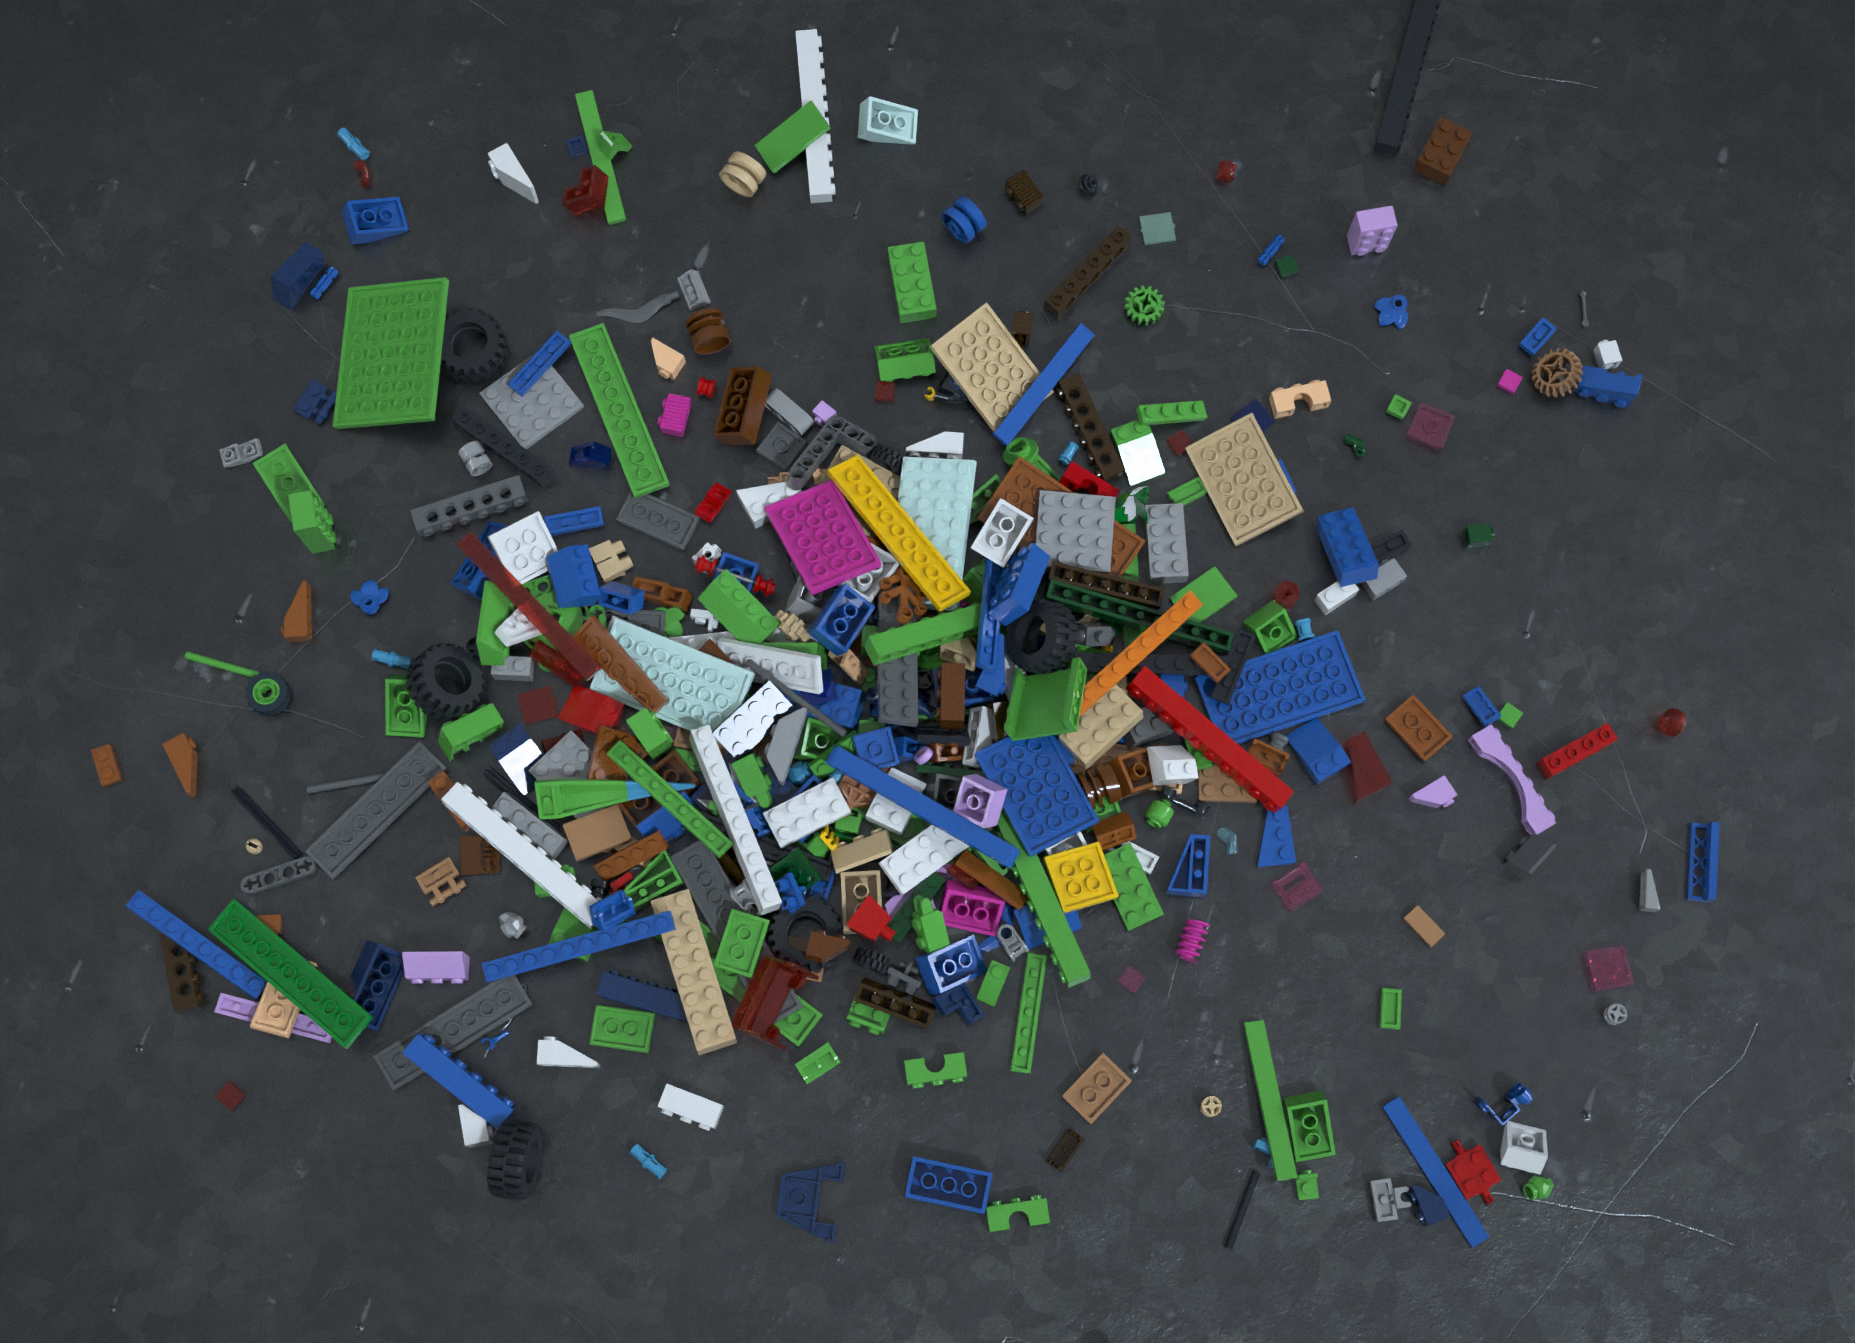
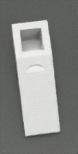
M940 433L906 447V456L962 459L964 433Z

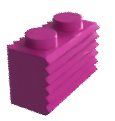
M668 393V397L664 398L662 409H664L663 416L660 415L658 419L661 433L683 437L692 404L690 397Z

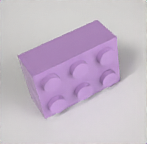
M1393 206L1356 212L1347 233L1351 255L1357 254L1362 256L1373 251L1379 253L1388 248L1398 226Z

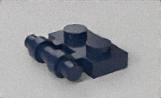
M312 379L294 406L293 411L308 420H311L313 415H316L314 422L320 425L323 419L326 420L328 417L327 413L330 408L335 406L337 391L333 390L330 395H327L329 388ZM322 401H325V403H324V405L322 406V408H321V409H318V407L320 406V404L322 403Z

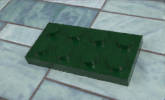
M798 847L768 867L774 883L787 873L792 872L798 886H804L806 890L822 878V875ZM775 911L759 915L758 917L765 919Z

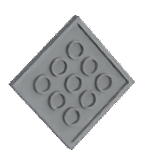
M533 355L479 393L517 443L525 449L531 447L584 408L582 402L553 366L542 375L523 397L508 387L509 381Z
M1039 491L1035 544L1050 555L1046 568H1050L1054 561L1095 572L1110 573L1116 497Z

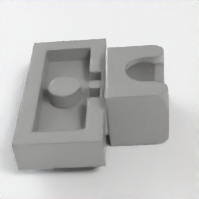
M1391 1178L1369 1181L1376 1222L1398 1219L1396 1209L1411 1207V1202H1403L1400 1198L1403 1192L1409 1190L1407 1186L1392 1188Z

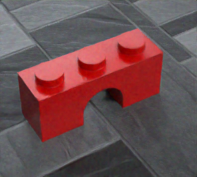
M1071 461L1059 483L1074 493L1076 490L1081 489L1087 491L1090 495L1117 497L1120 491Z

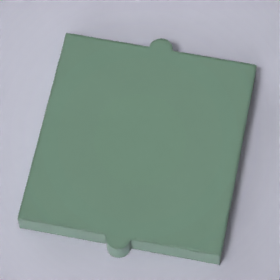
M1171 212L1139 216L1140 233H1142L1144 245L1176 241L1175 224H1173Z

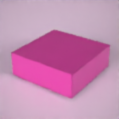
M1506 369L1497 386L1514 394L1523 377Z

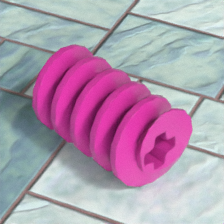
M1187 919L1185 924L1189 927H1183V932L1186 934L1180 935V939L1183 941L1178 942L1177 945L1181 949H1176L1175 953L1183 960L1198 963L1193 957L1200 956L1196 949L1203 948L1198 943L1205 942L1201 934H1208L1203 928L1210 927V925L1199 920Z

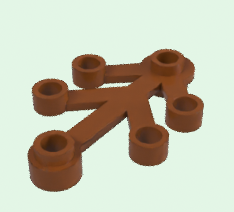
M902 566L896 569L895 575L888 578L884 577L879 582V587L885 590L878 597L881 603L888 604L891 598L900 595L899 609L896 612V620L899 623H908L913 616L912 610L908 607V599L915 606L914 612L916 615L923 616L927 611V607L922 604L926 599V595ZM900 582L899 587L889 590L892 584ZM908 586L915 592V594H913L908 589Z

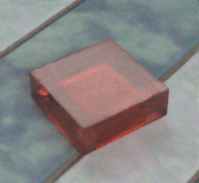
M876 381L875 401L894 402L895 382Z
M1183 430L1167 440V443L1177 456L1184 453L1187 446L1193 444Z
M228 1082L215 1098L232 1111L245 1094L231 1082Z

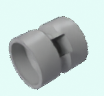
M479 441L470 442L458 451L462 461L467 463L466 468L471 476H479L492 467V462L488 455L484 454L485 450Z

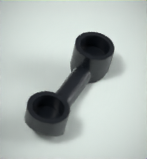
M1165 785L1161 788V793L1165 799L1180 808L1195 814H1203L1210 811V805L1198 800L1195 805L1175 797L1176 790Z

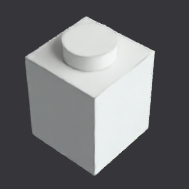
M1616 340L1600 341L1593 350L1598 368H1616L1622 361Z

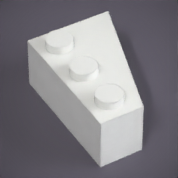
M787 481L736 490L737 497L755 529L770 521L765 513V506L802 492L801 489H790Z

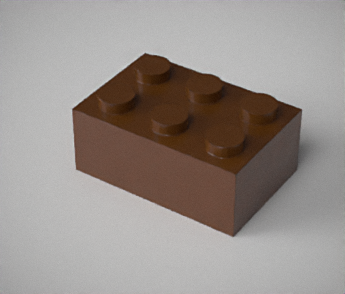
M1441 116L1413 170L1446 186L1474 132Z
M942 663V669H938L937 685H941V688H937V704H941V707H937L936 723H940V728L964 729L965 663Z

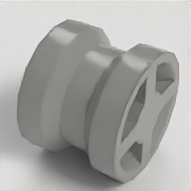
M1613 1004L1604 1010L1603 1017L1608 1024L1617 1025L1626 1020L1627 1010L1621 1004Z

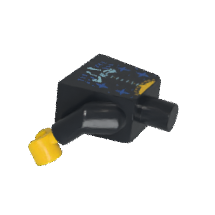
M948 371L937 386L936 390L938 391L935 392L932 387H928L927 391L932 392V395H924L928 401L936 399L946 403H960L968 400V397Z

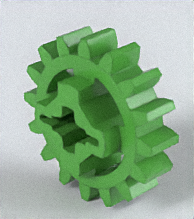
M1142 285L1141 290L1135 287L1134 293L1129 292L1128 297L1125 299L1124 310H1128L1127 317L1132 316V322L1138 320V325L1144 322L1145 326H1147L1148 321L1154 324L1155 320H1159L1164 312L1165 301H1161L1163 295H1157V289L1151 291V286L1145 289L1144 285ZM1145 301H1147L1146 307L1144 308V310H1142L1143 304L1145 303Z

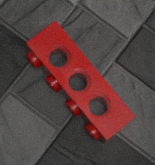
M1606 723L1542 758L1536 764L1546 780L1608 747L1617 741L1618 738L1610 725Z

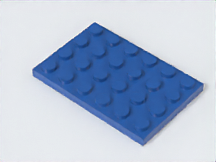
M1052 735L1012 741L1010 737H1007L974 753V757L986 779L1008 789L1002 808L1029 858L1099 823V818Z

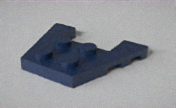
M845 1163L783 1174L776 1216L834 1244L837 1225L816 1222L821 1180L842 1182Z

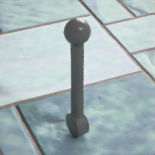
M1582 290L1579 293L1582 300L1583 313L1581 326L1586 328L1589 325L1585 302L1587 293Z

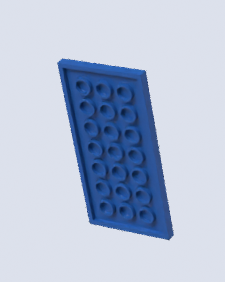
M1338 630L1247 660L1228 706L1210 699L1216 683L1209 676H1199L1194 679L1209 720L1237 744H1242L1271 734V732H1277L1366 701Z

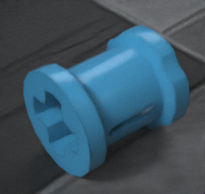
M1310 618L1294 622V626L1298 630L1299 642L1315 637L1311 631Z

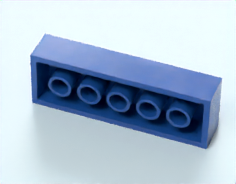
M424 1033V1035L417 1034L402 1054L493 1127L498 1129L501 1123L507 1120L516 1109L513 1107L515 1103L507 1096L503 1098L497 1094L499 1090L492 1084H484L481 1081L483 1077L477 1072H469L466 1069L468 1065L459 1058L454 1060L450 1056L452 1052L446 1047H438L434 1044L436 1040L428 1033Z

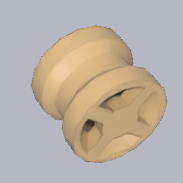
M1209 1096L1202 1100L1200 1109L1203 1115L1214 1117L1220 1113L1222 1104L1217 1097Z

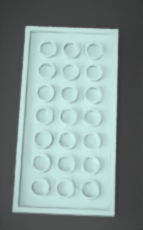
M903 457L898 503L962 580L977 462L975 460ZM926 597L922 604L927 607V610H937ZM960 601L942 611H953L959 607Z
M615 618L610 634L669 700L656 714L658 718L689 731L709 725L713 731L746 700L755 675L754 672L622 619ZM597 667L590 690L606 695L640 711L645 708L631 694L622 689V686L616 680L609 678L604 670Z

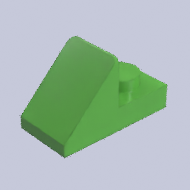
M606 131L600 133L599 149L608 160H611L618 151L628 152L633 147L620 133Z

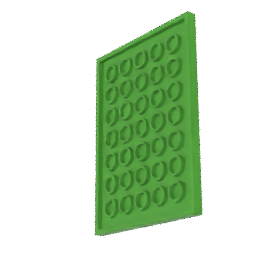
M446 277L348 288L333 419L334 428L345 429L435 421L449 280Z

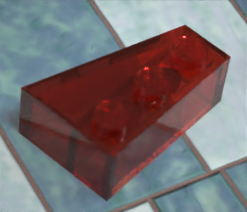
M1365 731L1344 743L1345 753L1351 760L1348 768L1354 804L1388 788L1393 783Z

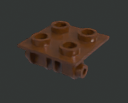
M480 835L460 837L461 875L500 873V852Z

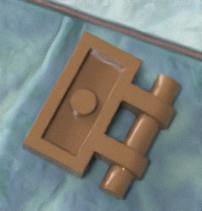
M450 857L415 877L425 895L433 891L435 896L429 899L432 906L445 902L447 897L454 893L458 894L462 888L467 886L463 879L457 883L455 882L454 878L459 876L460 873ZM448 882L451 887L440 892L439 887Z

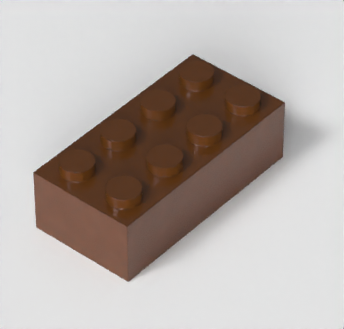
M760 366L730 368L713 433L714 438L725 445H754L756 443L772 379L771 374Z
M673 750L652 767L666 782L696 784L695 787L702 782L676 750ZM694 788L679 790L677 792L680 794L681 792L685 791V793L688 794ZM652 796L617 803L635 827L662 807Z

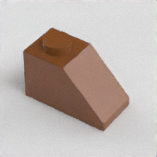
M931 743L926 745L933 751V755L928 762L938 763L963 760L965 746L959 747L956 743H950L949 745Z

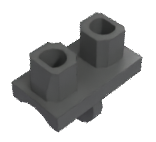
M911 959L909 964L901 961L900 965L897 966L892 963L887 971L889 975L886 983L896 987L899 980L902 979L907 982L903 991L913 995L924 980L922 977L915 975L918 974L919 969L913 966L915 961Z

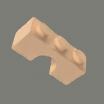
M1313 380L1305 385L1295 384L1287 389L1282 387L1274 389L1269 397L1274 419L1293 415L1295 410L1294 401L1297 399L1306 401L1310 411L1329 407L1331 397L1326 380Z

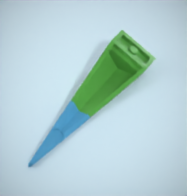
M556 778L535 781L539 820L559 819L650 796L635 781ZM667 782L676 791L696 786L694 783Z

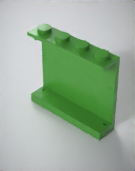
M1080 657L1072 659L1071 669L1054 673L1025 676L1020 668H1016L1015 676H1013V687L1010 692V703L1007 708V719L1004 724V730L1012 741L1077 732L1087 668Z

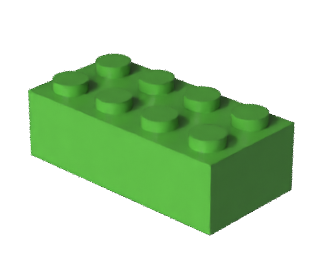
M924 242L888 247V259L900 324L936 318L937 309Z
M311 490L288 494L293 531L310 552L314 554L334 550V543L337 540L335 532H332L331 525H334L332 514H329L328 509L324 508L323 502L319 501V497L315 496Z

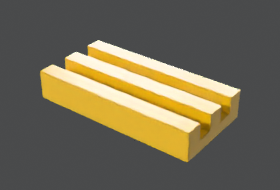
M827 825L822 828L820 838L833 851L838 847L840 839L838 837L834 838V831L829 832L830 827Z

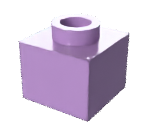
M823 400L812 411L813 420L819 426H824L829 418L837 416L836 411Z

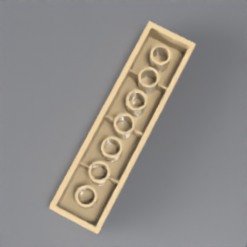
M689 889L652 900L651 904L654 914L671 910L676 930L663 933L661 936L698 1055L737 1043Z

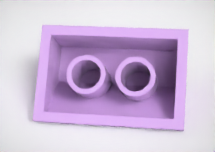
M463 951L402 952L405 978L411 981V984H423V981H431V984H443V981H451L452 984H463V980H469L470 957Z

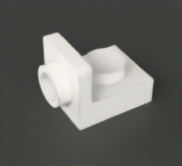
M691 609L690 617L694 623L705 625L708 622L709 633H713L714 629H717L718 620L709 611Z

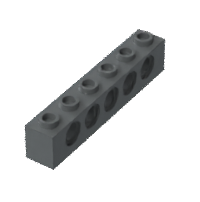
M517 475L412 509L410 512L416 531L420 536L426 537L434 534L435 531L449 530L457 524H467L475 518L482 519L494 512H504L506 508L512 506H522L528 501L523 482L520 476ZM511 493L508 498H502L503 494ZM486 499H493L490 504H484ZM468 505H474L472 510H466ZM450 511H456L455 515L448 516ZM433 516H438L435 522H430Z

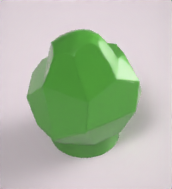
M1534 1175L1523 1186V1191L1529 1200L1543 1199L1550 1195L1554 1184L1551 1179Z

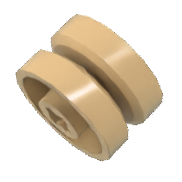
M734 151L728 159V164L720 171L719 177L734 192L745 197H752L758 189L757 184L762 183L766 177V171L752 157L745 153Z

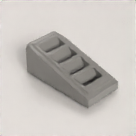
M1646 869L1640 874V911L1656 912L1660 910L1651 869Z

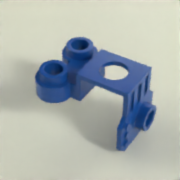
M1521 1083L1515 1084L1508 1091L1509 1094L1505 1097L1512 1104V1107L1499 1118L1479 1096L1477 1097L1480 1101L1478 1106L1485 1113L1489 1111L1495 1120L1503 1126L1521 1110L1517 1106L1519 1103L1527 1105L1533 1099L1530 1090Z

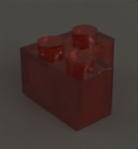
M596 165L581 169L579 185L564 189L562 205L575 216L604 208L609 176Z

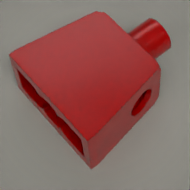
M870 895L866 897L846 924L847 929L873 942H876L879 936L890 942L896 934L894 930L887 926L891 921V917Z

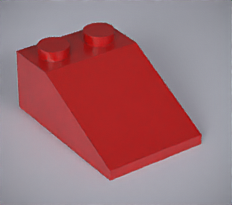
M575 684L557 718L596 737L599 726L616 730L627 709L623 703Z

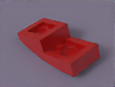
M716 482L706 493L705 499L695 509L694 514L711 523L729 499L732 491Z

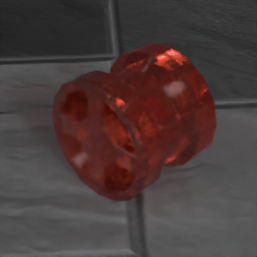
M1231 161L1219 162L1218 168L1220 170L1217 172V179L1222 182L1234 181V172L1237 165Z

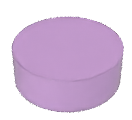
M924 746L916 752L914 760L919 765H922L931 758L933 751L928 746Z

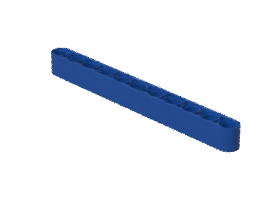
M837 745L834 746L825 761L832 768L1011 869L1021 852L1016 847Z

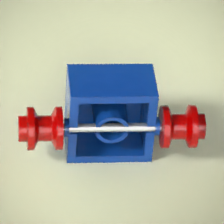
M723 552L718 566L716 565L717 559H714L712 562L706 560V555H702L701 558L698 557L694 568H697V573L700 574L702 571L708 572V577H712L713 573H716L713 581L727 569L750 593L753 587L754 593L758 590L763 591L765 597H768L769 594L772 595L776 586L773 583L774 579L771 578L769 581H766L759 574L756 580L760 564Z

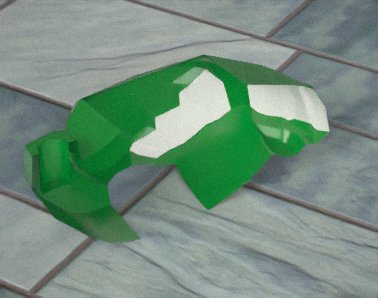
M1149 486L1138 487L1130 492L1123 493L1115 501L1114 520L1120 524H1133L1138 515H1140L1148 524V516L1144 504L1149 498Z

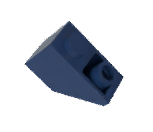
M1417 1185L1408 1187L1410 1190L1408 1192L1409 1199L1412 1204L1415 1203L1418 1210L1416 1212L1418 1221L1423 1223L1424 1226L1450 1218L1442 1197Z

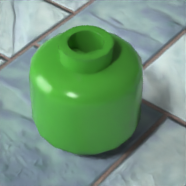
M1165 799L1153 800L1145 813L1146 822L1157 829L1166 827L1174 811L1169 801Z

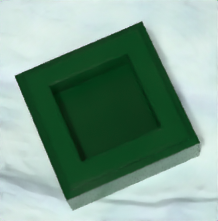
M1293 254L1276 259L1274 262L1281 278L1299 272Z

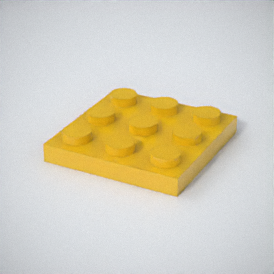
M1099 842L1043 858L1056 898L1064 914L1119 897Z

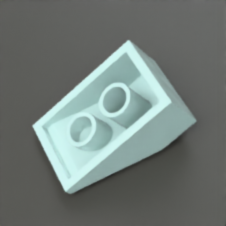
M869 96L860 104L858 138L872 142L914 145L916 143L918 110Z

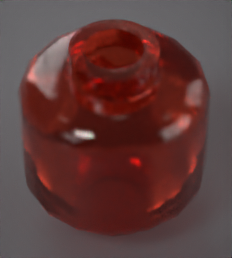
M1674 708L1665 711L1659 720L1661 732L1670 737L1680 735L1687 725L1686 715L1681 710Z

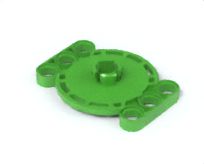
M550 575L519 585L516 588L518 599L522 602L525 601L527 604L529 603V607L548 628L545 634L524 641L530 649L541 654L537 660L540 669L550 672L587 660L588 657L580 655L568 643L590 618L587 606H584L586 616H583L580 607L558 608ZM545 582L548 584V589L546 591H539L538 585ZM523 588H527L530 590V594L527 597H521L520 591ZM551 616H559V621L556 623L557 627L547 624ZM531 640L537 647H533L528 641ZM569 652V660H560L561 653ZM544 658L552 659V664L549 667L542 666Z

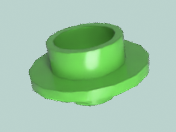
M1018 437L1009 443L1003 453V459L1011 467L1019 456L1030 463L1038 454L1039 447L1033 439Z
M941 645L920 651V660H917V665L920 669L932 671V669L942 668V663H949L939 658Z

